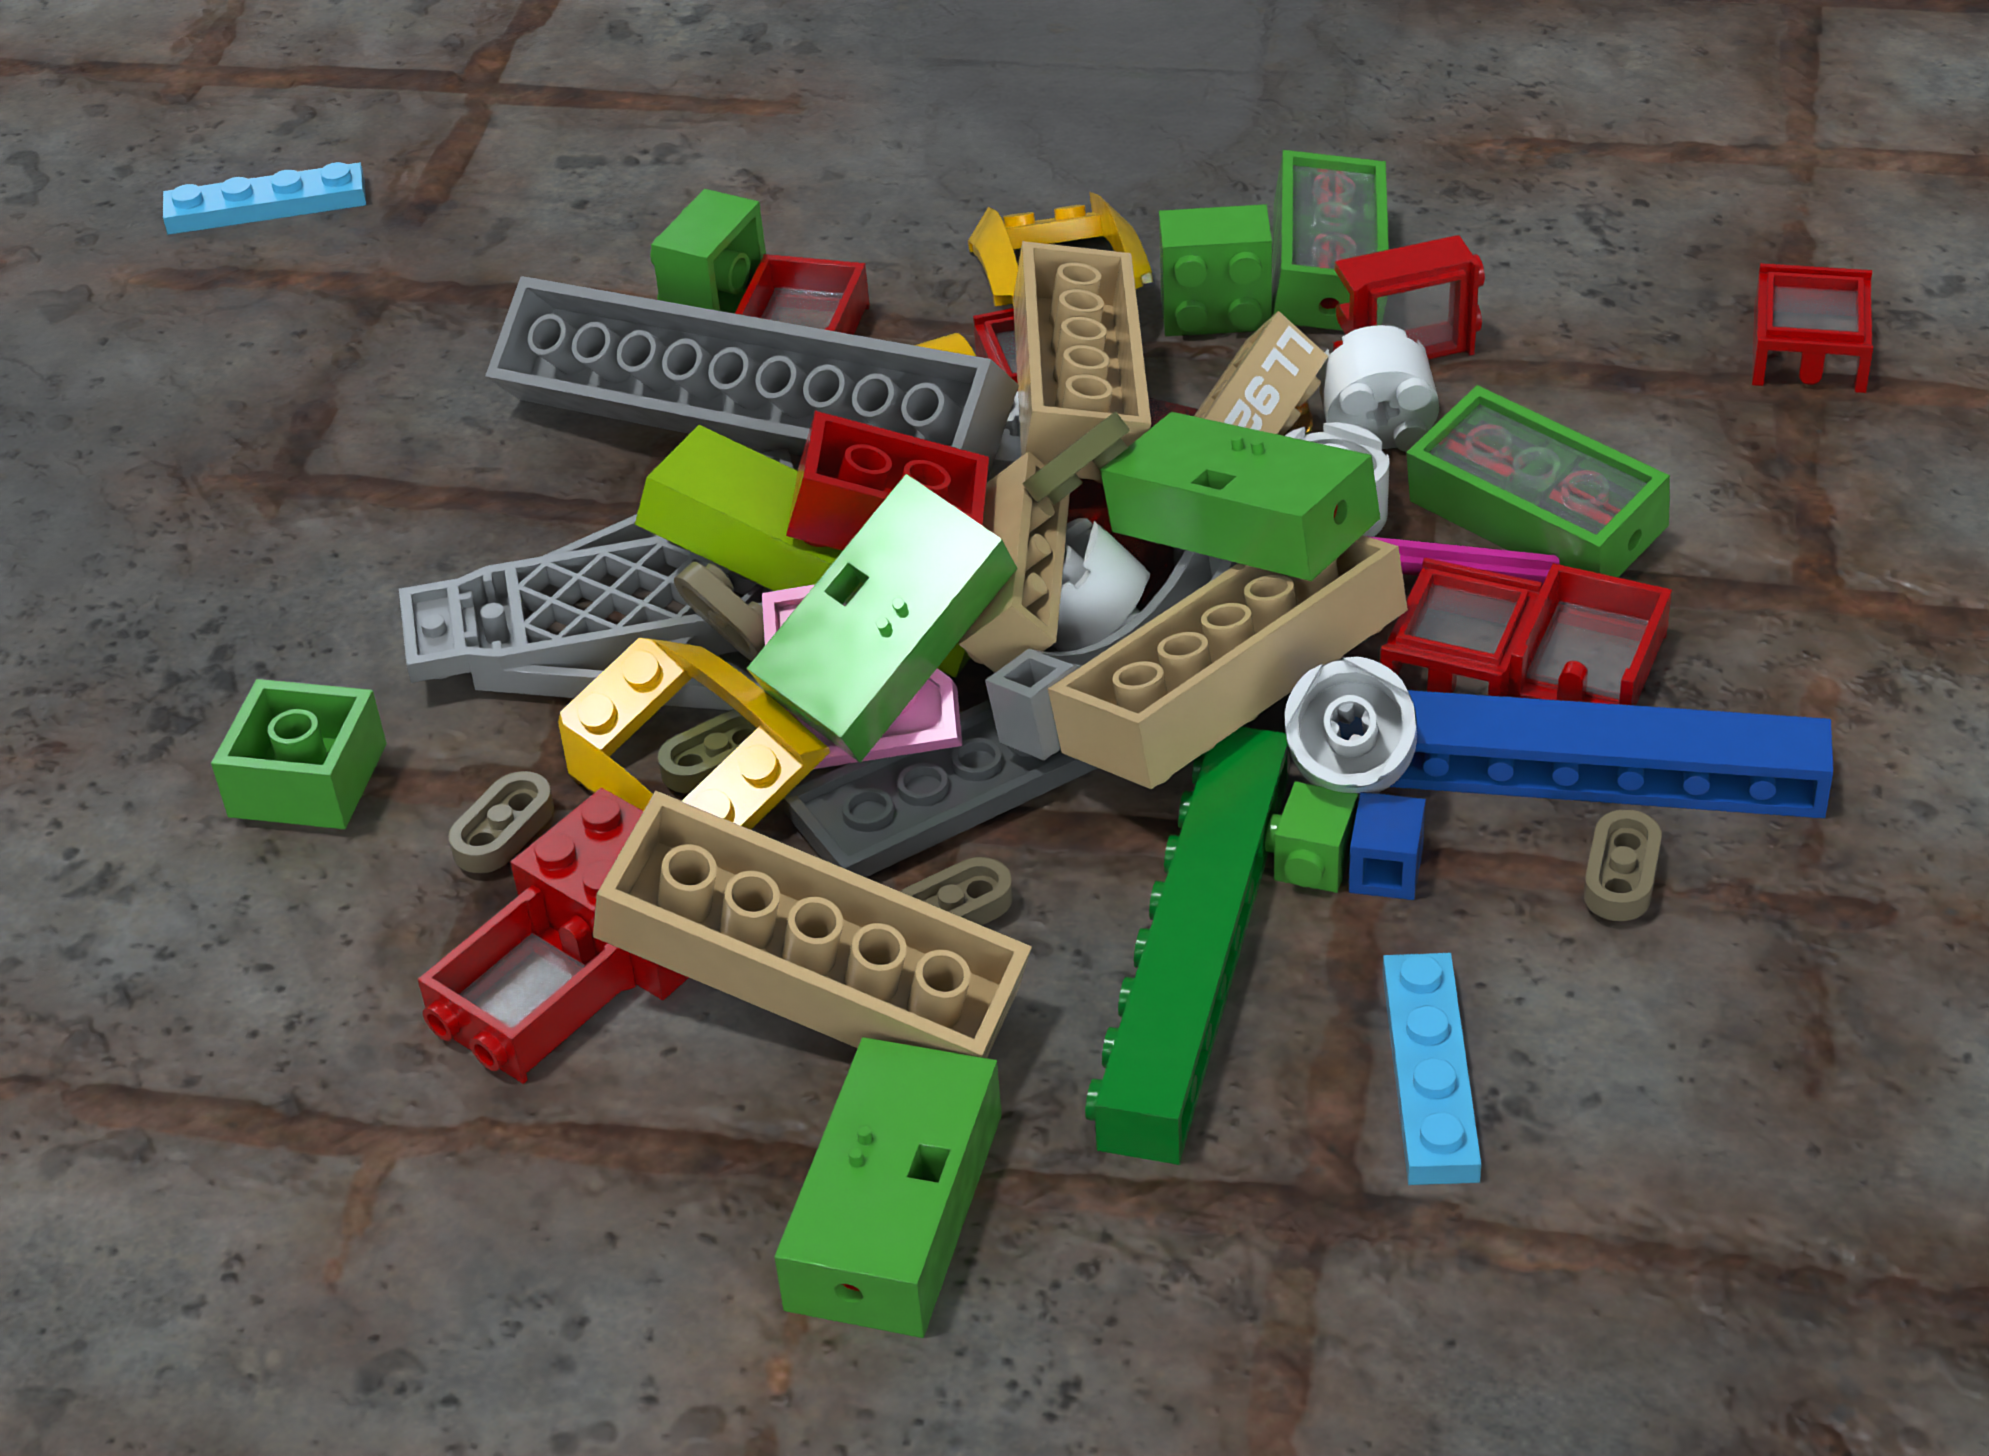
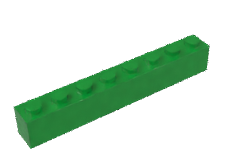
M1240 727L1218 742L1213 749L1194 759L1192 782L1195 785L1194 791L1185 790L1183 792L1179 807L1178 826L1182 830L1180 836L1170 835L1166 845L1164 872L1167 874L1165 882L1155 881L1152 888L1149 905V918L1153 920L1151 928H1140L1134 950V967L1138 969L1135 978L1125 977L1122 982L1118 1002V1015L1122 1017L1119 1028L1109 1027L1105 1035L1102 1066L1106 1070L1102 1080L1095 1078L1091 1080L1087 1093L1085 1118L1089 1121H1095L1097 1151L1176 1165L1180 1164L1269 854L1265 850L1268 824L1273 814L1280 815L1290 780V749L1286 733Z

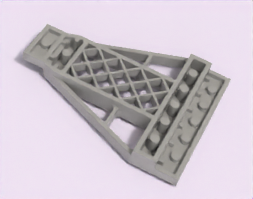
M788 448L761 453L798 471L799 465H792ZM636 514L540 557L488 565L457 579L399 588L406 665L411 683L430 679H443L471 672L475 690L575 698L638 638H651L701 646L715 655L738 651L702 619L678 592L674 584V578L691 562L695 561L703 566L712 563L720 568L733 584V591L744 595L741 599L746 604L754 601L762 606V593L773 592V590L635 525ZM639 587L652 592L644 600L631 596ZM581 597L593 602L584 611L572 606ZM672 601L686 605L677 614L664 609ZM524 608L534 612L527 619ZM613 611L626 615L617 625L605 620ZM555 621L567 626L558 635L545 631ZM694 678L689 680L664 704L667 706L729 711L734 709Z

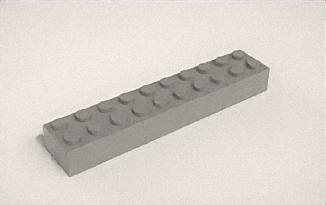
M521 276L485 377L522 401L688 434L698 425H701L743 445L773 451L788 448L789 454L798 456L803 454L816 410L988 456L987 481L1019 386L992 359L524 276Z

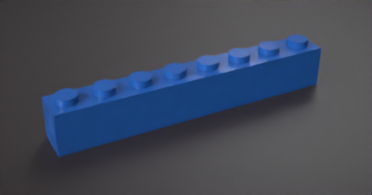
M1408 690L1416 712V749L1410 765L1404 774L1390 786L1409 789L1825 819L1833 777L1831 719ZM1355 716L1350 724L1341 721L1337 723L1342 739L1349 740L1353 734L1360 736L1365 734L1363 732L1362 718Z

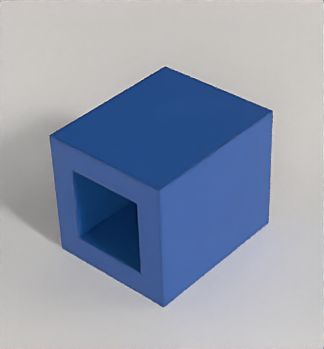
M1360 792L1350 845L1349 893L1407 900L1415 899L1424 841L1426 799Z

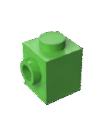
M1294 782L1282 815L1273 814L1271 816L1266 833L1265 850L1266 852L1274 853L1275 881L1338 893L1350 859V845L1358 807V793L1338 792L1322 786Z

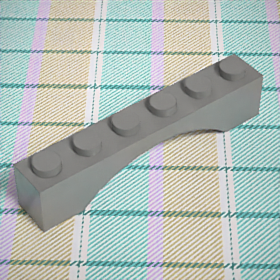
M1185 550L1163 587L1149 604L1120 630L1098 643L1074 651L1044 652L1027 649L987 678L985 682L999 742L1042 760H1046L1052 754L1060 751L1061 748L1048 688L1237 563Z

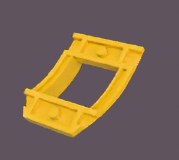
M1089 192L1092 212L1086 213L1085 205L1065 206L1054 209L1055 218L1035 221L1034 212L1007 215L1002 220L995 209L988 207L967 241L969 252H974V255L978 257L984 268L993 295L994 306L1013 304L1018 272V263L1013 249L1021 248L1022 241L1053 244L1104 236L1110 242L1114 251L1131 253L1135 289L1143 287V284L1153 282L1152 270L1134 228L1101 196Z
M638 638L560 711L558 724L570 777L578 785L582 784L593 794L602 787L644 811L653 793L610 758V756L689 680L694 678L723 699L757 729L682 801L750 830L830 753L828 746L776 700L720 657L701 646L651 638Z

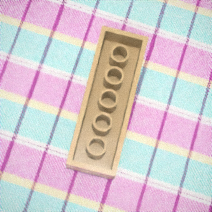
M1022 241L1013 298L1017 382L1019 385L1021 456L1029 451L1046 465L1115 411L1130 429L1121 438L1127 446H1130L1151 428L1131 253ZM1093 461L1076 473L1079 478L1092 479L1103 484L1101 472Z
M1362 535L1312 581L1237 563L1048 688L1061 753L1149 789H1153L1155 786L1166 782L1178 770L1201 754L1213 749L1218 742L1244 724L1256 719L1261 712L1291 693L1297 682L1309 670L1321 664L1324 665L1340 660L1344 654L1370 636L1379 633L1384 626L1408 610L1399 546Z
M656 790L597 892L593 937L856 1048H858L862 1037L982 1058H988L1019 990L1032 948L1030 945Z

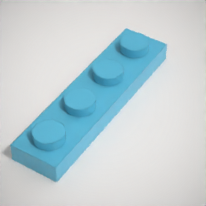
M336 162L318 169L298 172L295 170H282L270 176L250 179L234 177L223 183L202 186L186 184L174 190L163 191V220L167 235L365 206V178L361 162L352 164Z
M1451 953L1383 955L1382 974L1408 1185L1480 1183L1481 1158Z

